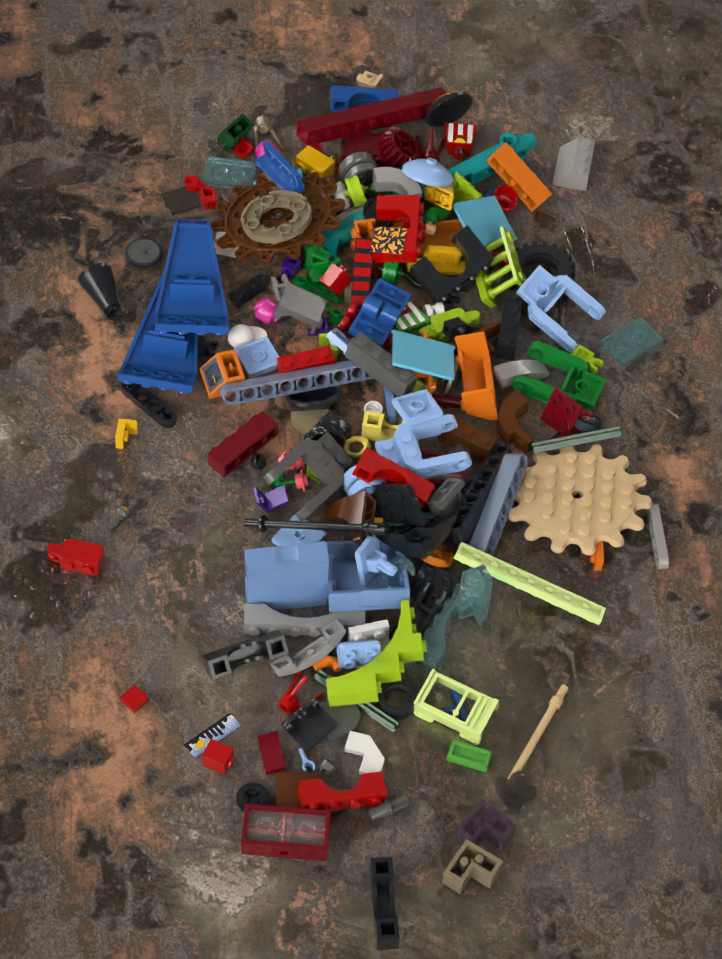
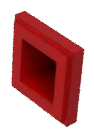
M243 137L232 150L244 160L255 148Z

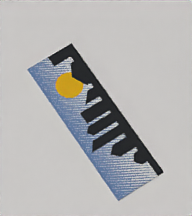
M229 713L185 743L184 746L194 757H197L204 752L210 739L220 741L241 725Z

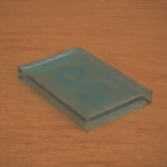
M207 156L201 181L207 186L229 189L236 185L251 187L253 186L258 166L256 162Z
M640 316L601 339L599 345L623 368L663 344L664 338Z

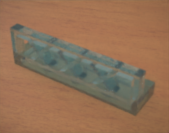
M484 564L462 572L456 614L459 620L474 615L479 626L487 623L493 579Z

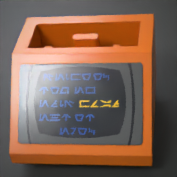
M235 349L215 354L200 368V374L209 399L221 397L219 392L224 384L245 380Z

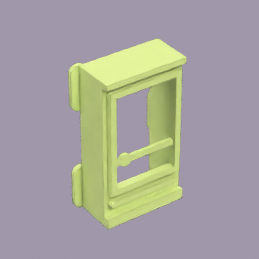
M435 669L431 670L414 701L415 716L429 723L434 722V720L460 732L459 735L462 739L474 745L480 744L483 730L494 710L497 711L499 708L498 699H493L435 671ZM435 682L463 695L456 710H453L452 716L424 703ZM467 697L475 700L476 703L464 722L455 717L459 715V710Z

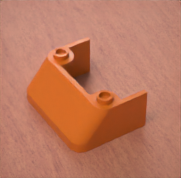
M478 332L455 336L458 355L455 356L456 363L461 367L464 392L461 393V409L466 411L468 415L496 421L499 415L492 362L485 333Z

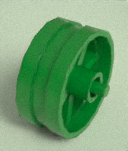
M385 263L383 267H379V270L382 271V280L396 286L400 275H404V272L401 271L402 263Z

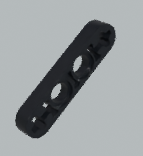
M121 382L123 395L164 428L175 426L177 422L176 413L145 387H142L141 384H124ZM140 395L147 396L145 400H139L137 397ZM156 405L159 406L160 409L157 411H152L150 407Z

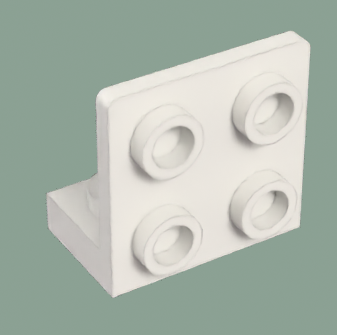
M388 620L349 627L348 642L376 639L381 644V653L390 642ZM356 666V670L363 666Z

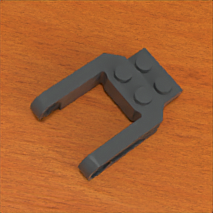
M328 432L318 441L305 439L262 477L268 484H271L296 460L302 457L312 472L321 482L325 483V486L295 514L300 521L307 518L344 483L343 469L353 461Z

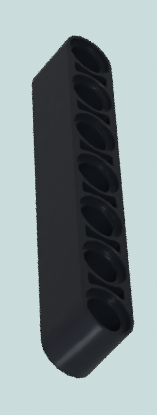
M499 443L493 448L453 515H457V520L450 532L454 543L466 542L478 524L502 459L506 453L512 454L508 443Z

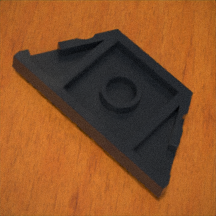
M383 482L377 484L374 499L377 501L376 518H383V522L421 526L430 524L429 518L425 519L419 509L422 505L416 498L411 485Z

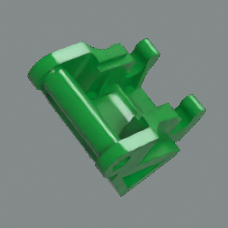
M314 245L304 246L305 262L303 267L307 270L308 280L313 283L322 284L320 278L332 263L339 266L340 258L330 261L331 254L329 251Z

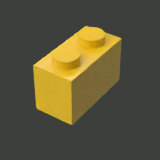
M307 146L295 156V168L297 170L301 168L302 173L305 175L310 172H317L319 177L327 178V176L335 174V161L313 147Z

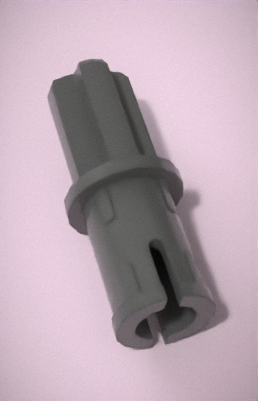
M405 795L390 801L384 800V803L367 809L368 816L371 822L387 815L392 816L393 812L408 807L409 800Z

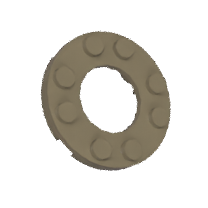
M289 190L271 191L269 195H265L262 198L258 196L248 203L242 212L241 224L245 234L252 240L275 245L301 235L311 222L312 210L306 197L298 192ZM283 207L290 209L294 213L293 219L289 220L288 224H281L278 228L274 226L267 228L260 223L261 216L270 209Z

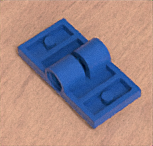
M379 278L372 292L367 295L348 333L356 336L362 332L382 348L412 294Z

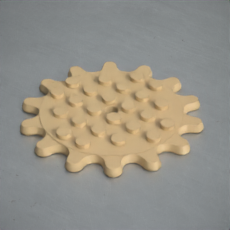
M598 444L593 445L589 451L584 453L577 452L573 446L560 448V454L549 455L545 452L533 454V460L536 465L526 468L515 497V501L519 505L512 508L508 519L512 522L525 521L529 524L524 533V537L528 541H535L540 537H548L552 541L551 550L555 553L563 552L569 544H577L583 554L593 555L596 552V544L598 542L606 541L613 547H621L624 544V538L621 535L622 530L627 528L635 531L642 530L645 526L644 521L635 512L640 509H649L653 503L649 496L636 492L637 489L647 484V479L643 474H628L625 472L630 463L626 456L621 455L615 459H606L603 457L602 447ZM579 493V496H582V498L577 499L573 496Z

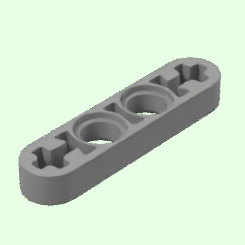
M652 504V507L647 509V519L657 570L668 569L669 558L658 504Z

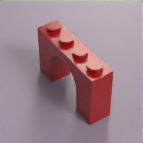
M377 195L376 212L378 221H401L406 223L409 229L406 233L402 254L372 252L374 263H416L417 256L421 255V244L418 243L422 241V230H420V227H423V216H421V213H424V202H421L420 195Z

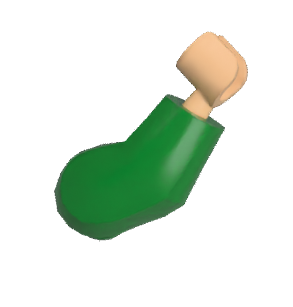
M438 205L428 209L424 222L426 234L433 236L436 231L437 222L448 220L450 210Z

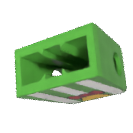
M408 302L392 330L419 335V329L429 325V318L412 302Z

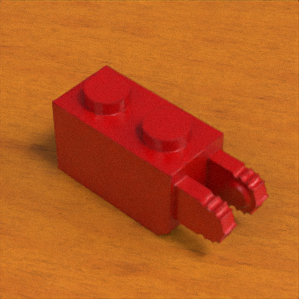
M68 539L64 542V545L51 543L47 546L48 559L55 563H60V568H64L67 571L83 572L86 575L99 576L105 559L103 545Z

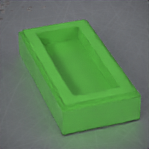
M452 740L446 760L487 772L492 751Z

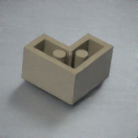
M466 839L445 869L442 883L459 894L462 893L471 878L491 888L502 871L503 860Z

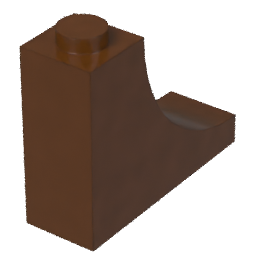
M362 491L329 502L325 519L329 523L364 524L366 520L374 522L377 501L368 492ZM353 532V541L360 547L367 536L363 532Z

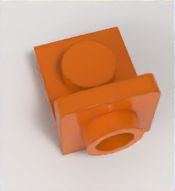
M603 541L596 544V552L590 555V563H593L595 571H602L604 563Z

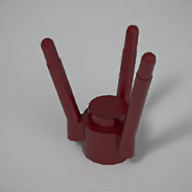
M431 128L429 147L423 152L419 136L416 135L415 138L417 145L420 147L421 159L433 158L439 162V156L445 140H441L436 151L433 147V128Z

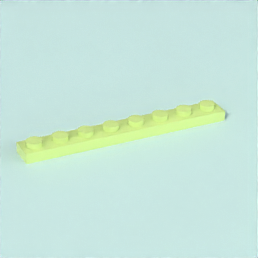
M463 542L460 543L454 557L455 560L543 599L552 605L567 610L572 614L578 615L589 622L600 625L606 610L605 607Z

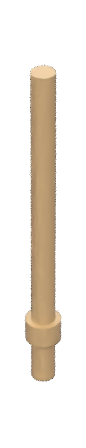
M561 685L557 694L552 696L546 713L506 780L507 784L513 786L556 710H559L562 706L563 698L569 689L566 685Z

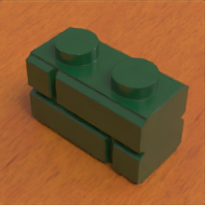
M241 114L220 133L215 141L226 152H229L243 137L245 138L250 133L254 123L244 114Z

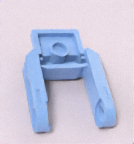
M539 265L517 290L516 294L529 304V320L564 350L572 353L579 344L567 335V331L546 314L563 293L596 320H600L606 313V310L567 275L553 277Z
M451 414L407 426L406 423L400 424L394 433V438L375 442L378 454L392 460L423 479L463 471L472 465L468 452H457L422 459V454L416 440L438 436L441 433L457 428L456 419Z

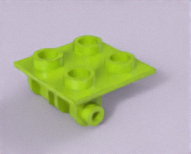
M458 172L455 173L451 185L454 191L452 204L483 198L482 193L475 190V187L471 186V183L466 181L463 175L461 176Z

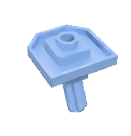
M367 536L355 552L359 581L362 586H366L375 573L383 571L390 576H394L398 570L395 565L387 561V556L381 552L379 539Z

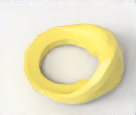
M353 436L345 441L344 450L352 458H361L366 447L371 450L370 442L365 437ZM353 442H360L364 447L360 452L353 453L349 451V445Z

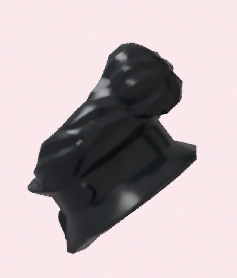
M326 415L320 417L319 425L307 432L303 439L318 441L328 432L341 447H344L345 440L350 439L352 436V427L344 419Z

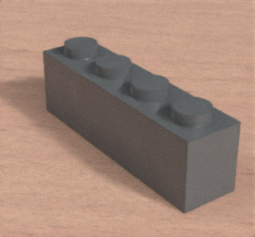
M360 332L349 341L345 356L392 393L400 397V395H407L413 390L418 376L409 369L392 365V355Z

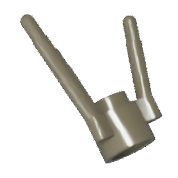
M259 116L255 121L256 126L254 127V151L258 145V132L265 134L268 131L271 132L276 143L283 151L284 147L269 123L268 117Z

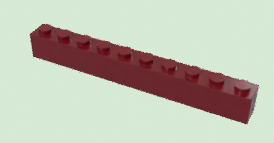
M440 87L298 120L296 136L306 146L422 119L426 117L427 110L432 103L447 92Z

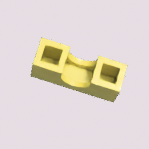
M366 411L361 437L375 442L394 438V433L399 425L387 423L384 419V414Z

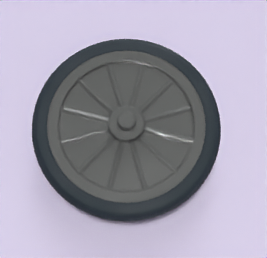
M149 238L135 239L125 249L127 261L136 267L142 268L158 263L163 253L160 244Z

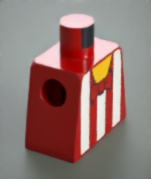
M445 123L444 140L446 153L454 155L456 160H462L464 156H470L476 139L477 125Z

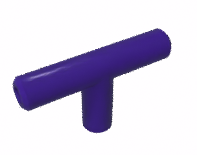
M324 316V318H321L324 319L321 325L322 329H316L314 334L310 333L311 329H307V335L319 336L320 333H329L335 328H329L328 317Z

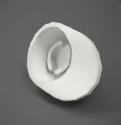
M239 324L230 329L228 341L232 347L236 348L267 336V333L260 327Z

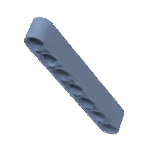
M506 453L504 455L469 546L491 556L494 555L528 465L525 454Z

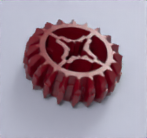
M393 126L386 129L379 138L380 150L383 152V156L391 162V165H395L397 169L400 168L401 170L403 164L408 161L421 159L420 147L417 146V141L409 135V132H405L404 129Z

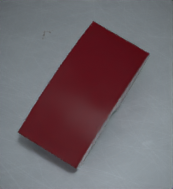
M278 731L257 736L266 775L287 770Z

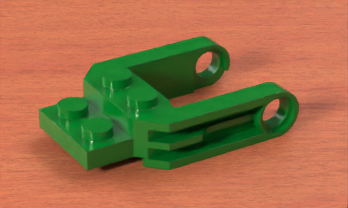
M534 341L528 350L529 356L539 362L568 373L561 391L583 407L593 410L606 379L590 373L585 360L540 341ZM516 375L512 383L514 390L517 389L521 394L545 404L548 403L554 389L551 385L522 375Z

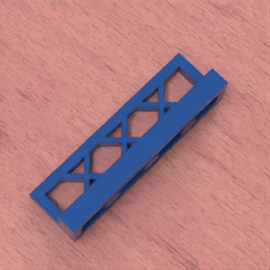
M268 141L264 142L265 154L255 159L256 165L280 190L298 193L304 191L300 174Z

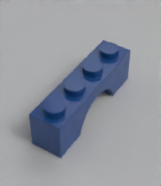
M332 85L329 98L330 111L337 112L350 109L356 105H367L399 97L398 90Z

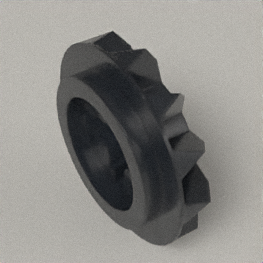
M248 783L238 790L236 803L241 812L244 811L245 804L248 803L268 806L270 804V794L263 785ZM249 797H257L258 803H249Z

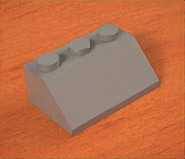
M578 137L560 146L552 185L586 191L595 140Z

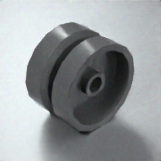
M357 152L349 155L341 162L339 174L346 189L348 188L345 179L351 178L354 175H358L361 185L364 187L368 186V189H370L369 185L374 183V168H378L370 153Z

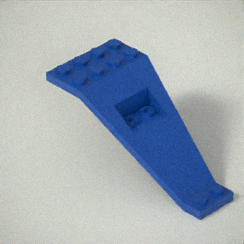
M175 219L155 310V331L161 334H168L169 332H177L178 334L193 332L197 335L214 333L218 336L229 334V317L210 220Z
M162 274L118 373L117 381H122L124 384H141L142 387L146 388L152 386L159 387V389L169 391L170 389L177 390L179 393L188 394L192 393L197 378L198 335L193 332H188V334H178L177 332L161 334L155 331V310L163 278Z

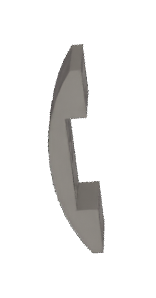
M338 619L320 630L323 634L322 637L293 656L289 657L287 654L269 663L277 676H287L300 672L329 654L346 633L345 628Z

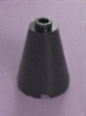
M107 263L94 264L88 267V272L84 273L83 271L80 273L78 282L105 314H115L120 307L112 268Z

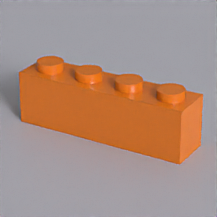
M506 142L486 160L504 182L517 191L518 197L531 212L552 195L536 174L530 170Z

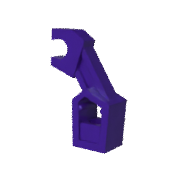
M287 256L281 266V274H286L287 277L293 279L302 268L300 257L298 259H291Z

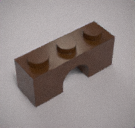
M455 418L458 424L457 428L438 435V441L452 448L458 442L465 444L471 451L470 456L485 463L489 454L497 445L498 440L497 437Z

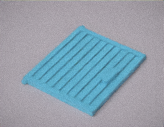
M495 196L452 204L463 228L468 225L484 246L502 237L500 227L502 226L507 231L512 232L515 238L514 241L518 240Z
M398 330L391 331L393 334L392 365L451 381L454 380V345Z

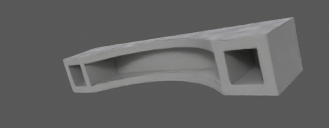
M245 603L244 634L257 636L279 630L284 635L294 637L299 635L317 637L323 636L320 631L322 628L338 619L346 630L344 636H348L349 627L365 624V610L332 612L319 617L300 618L282 614L266 604Z

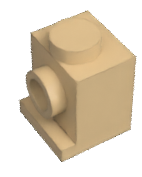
M366 70L363 74L359 73L356 80L358 87L382 89L383 74L376 75Z

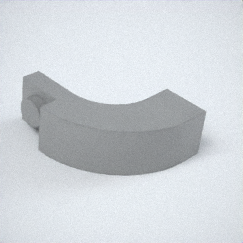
M393 167L374 168L373 182L376 192L393 191L400 195H420L421 200L422 190L418 182L406 176L402 170Z

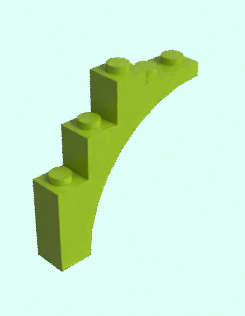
M401 600V615L398 627L391 641L377 657L358 670L326 679L330 707L378 702V693H382L381 683L402 681L401 673L405 672L404 663L424 661L423 653L427 652L426 640H422L421 633H417L416 624H412L411 619H415L414 607H410L409 600Z

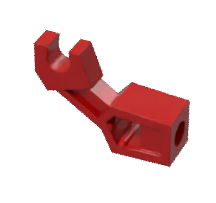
M184 176L186 189L188 191L200 192L203 209H216L217 198L215 188L208 187L197 176Z

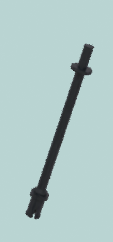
M266 515L260 516L259 519L244 520L245 527H259L260 532H265L268 528L353 531L363 532L365 536H372V534L388 535L389 533L386 531L390 529L388 523H374L371 520H366L364 524L268 520Z

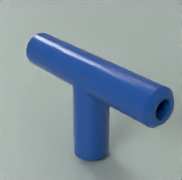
M451 690V695L455 705L441 708V711L447 714H453V710H456L462 699L461 695L454 690ZM463 703L459 710L461 720L465 722L468 713Z

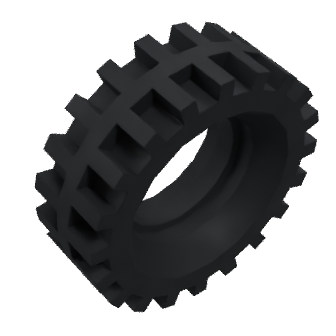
M533 241L530 246L524 243L523 249L516 248L521 270L525 274L526 280L529 278V275L525 272V268L528 265L545 264L553 267L557 272V276L567 275L574 281L576 272L575 261L571 262L572 256L570 254L565 255L566 250L564 248L557 249V244L553 243L550 246L547 245V241H543V244ZM512 271L506 274V281L513 278ZM515 284L508 289L518 290L520 286ZM565 293L557 300L559 304L563 301V297L568 298Z

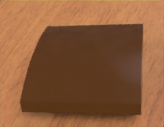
M310 772L275 773L277 806L301 808L297 794L299 782L301 780L319 779V775Z

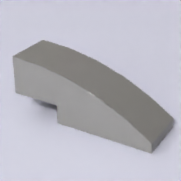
M518 360L494 366L493 376L502 389L511 386L516 375L540 380L549 377L550 373L542 362L537 360Z

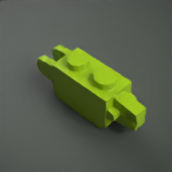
M456 308L433 315L430 319V325L419 329V336L421 337L422 331H426L427 337L430 339L447 342L451 339H448L442 333L444 321L459 317L462 321L478 327L480 312L476 310L465 312L464 309Z

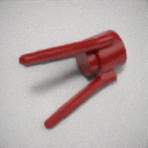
M302 671L298 672L278 703L279 708L288 715L292 712L294 713V711L307 702L305 701L298 705L299 699L296 696V693L308 679V676H304L295 687L302 675ZM320 692L313 697L317 700L323 696V693Z

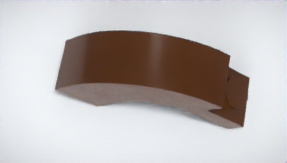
M516 389L503 400L500 406L498 432L503 442L509 445L514 443L518 449L527 454L531 451L530 446L533 438L519 427L516 420L528 412L529 400Z

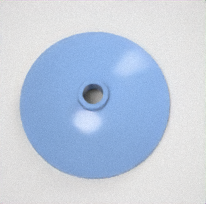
M433 158L415 159L403 164V173L417 182L435 187H449L453 183L451 173Z

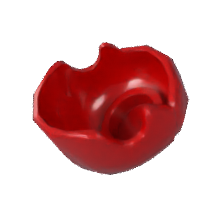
M500 185L493 193L504 213L512 212L516 208L518 193L513 187Z

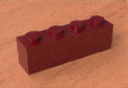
M264 411L254 415L249 422L240 426L235 433L227 436L221 444L209 451L208 465L225 478L278 436V423Z

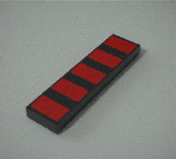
M356 237L350 305L352 302L358 304V308L362 307L367 295L370 294L373 257L372 252H370L372 238Z

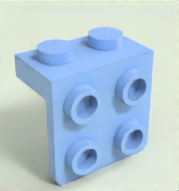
M376 639L339 642L336 646L339 668L351 669L355 666L368 664L380 654V642Z

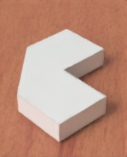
M350 731L344 752L363 756L359 775L382 771L385 758L371 736Z

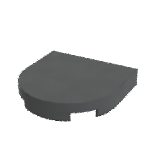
M328 700L319 703L338 724L325 736L327 742L348 736L350 731H355L360 721V711L356 704L330 707Z

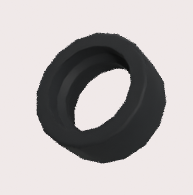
M402 679V681L382 684V693L378 695L379 708L395 719H403L411 715L414 711V701L417 698L416 688L412 683ZM399 690L405 692L410 700L405 706L394 707L386 702L385 697L390 691Z

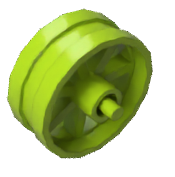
M358 175L346 178L345 182L348 190L344 194L345 198L349 196V199H352L355 209L365 205L367 200L364 193H366L365 190L368 189V186L364 187L361 185Z

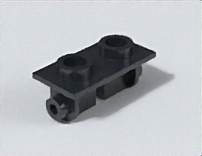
M261 275L250 278L242 287L230 292L228 297L231 301L236 302L237 308L265 290Z

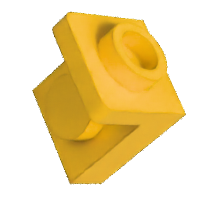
M131 419L118 420L115 435L116 448H124V443L128 442L129 434H138V421Z

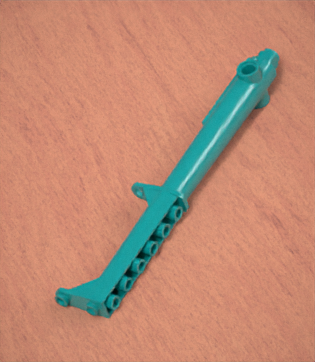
M505 133L501 135L499 144L448 169L452 177L458 172L461 176H464L466 181L473 185L496 173L486 160L505 142L523 160L527 158L528 151L534 149V146L537 145V140L532 133H526L522 136ZM421 183L419 184L422 190L421 202H424L425 206L431 202L424 199L426 184ZM363 210L341 220L340 227L335 231H323L321 233L325 237L324 245L321 247L330 252V261H335L338 258L340 246L353 240L351 229L354 228V221L364 220ZM425 210L424 213H421V216H423V223L425 222L426 216Z

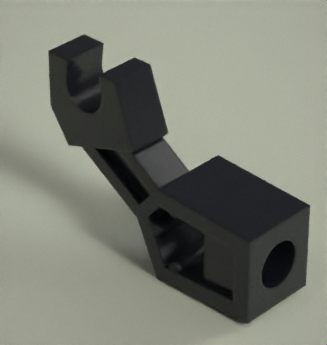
M456 317L444 321L442 333L448 339H454L455 336L471 334L473 331L480 329L476 325H471Z

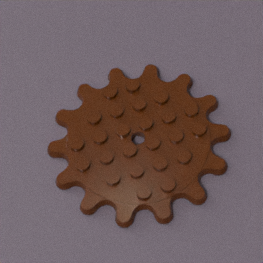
M310 172L301 178L305 190L300 192L303 196L305 195L312 210V219L308 227L301 235L275 245L256 242L249 238L243 230L241 224L242 212L248 203L256 197L262 198L265 195H269L271 191L280 190L265 173H260L255 177V185L251 187L236 185L232 188V193L236 198L230 202H219L216 205V210L221 214H225V216L210 224L214 232H226L224 236L217 240V244L221 249L237 246L238 249L235 251V256L238 260H245L248 256L257 254L260 255V260L264 264H270L278 254L285 253L291 259H298L301 254V247L305 245L323 246L325 237L321 233L325 230H336L340 227L341 220L331 215L343 210L345 201L343 199L330 198L337 192L338 186L336 183L331 182L325 185H318L319 173ZM283 207L270 209L261 216L260 223L267 228H272L273 226L278 228L281 224H288L289 220L293 219L294 213L290 209Z

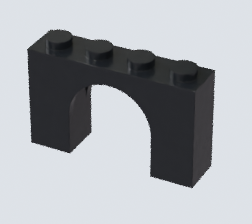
M468 225L454 234L451 239L466 262L465 271L461 275L447 277L440 274L426 256L412 265L409 270L434 303H444L450 298L449 294L453 291L455 293L459 292L464 287L463 284L465 282H472L478 277L477 274L480 271L485 272L492 267L493 256Z

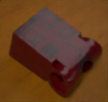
M364 132L341 138L340 164L353 153L368 152L373 156L378 167H391V162L383 156V152L380 150L379 138L383 132L375 135Z

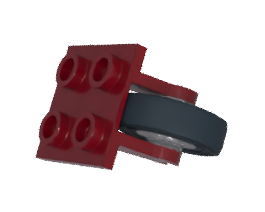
M554 387L540 418L562 436L571 435L572 432L583 433L601 429L603 424L601 418L595 412H591V409L583 408L582 405L557 387Z

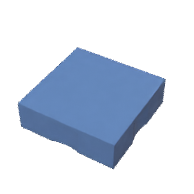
M379 540L381 552L387 556V561L395 565L398 570L394 576H390L383 571L375 573L368 584L362 586L360 585L355 552L359 546L354 541L326 542L329 560L327 593L329 612L401 609V600H409L410 604V587L407 571L404 567V554Z
M325 541L285 547L244 550L246 603L266 604L275 611L327 605L329 560Z

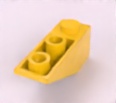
M426 185L424 199L451 211L454 194L453 186L435 187Z

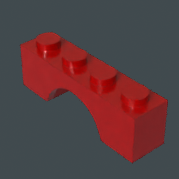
M367 447L352 472V475L367 483L377 479H385L396 484L411 485L416 498L422 505L419 508L420 511L435 486L428 480L419 477L410 470L399 466L392 460L381 456Z
M382 771L361 774L357 786L348 791L333 790L321 778L301 780L297 788V794L301 808L335 812L343 808L358 809L361 806L370 805L375 807L384 803L387 790Z

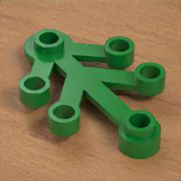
M298 276L293 279V285L327 299V301H332L336 304L343 302L344 295L342 293L340 296L336 293L333 295L326 294L330 293L331 290L323 283L310 282L304 276ZM326 302L325 307L328 308L327 312L329 313L328 321L334 325H339L344 316L342 310L333 308Z

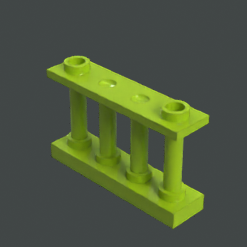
M503 226L500 227L502 237L485 246V248L491 252L504 244L506 250L493 257L494 260L491 265L494 266L507 257L510 264L491 275H488L487 271H480L476 278L481 301L490 309L497 306L495 301L496 295L515 284L521 287L526 281V276L521 270L513 242L515 240L514 235ZM512 271L513 278L492 289L491 284L493 281Z

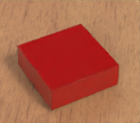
M133 685L119 697L120 702L133 713L149 701V697L136 685Z

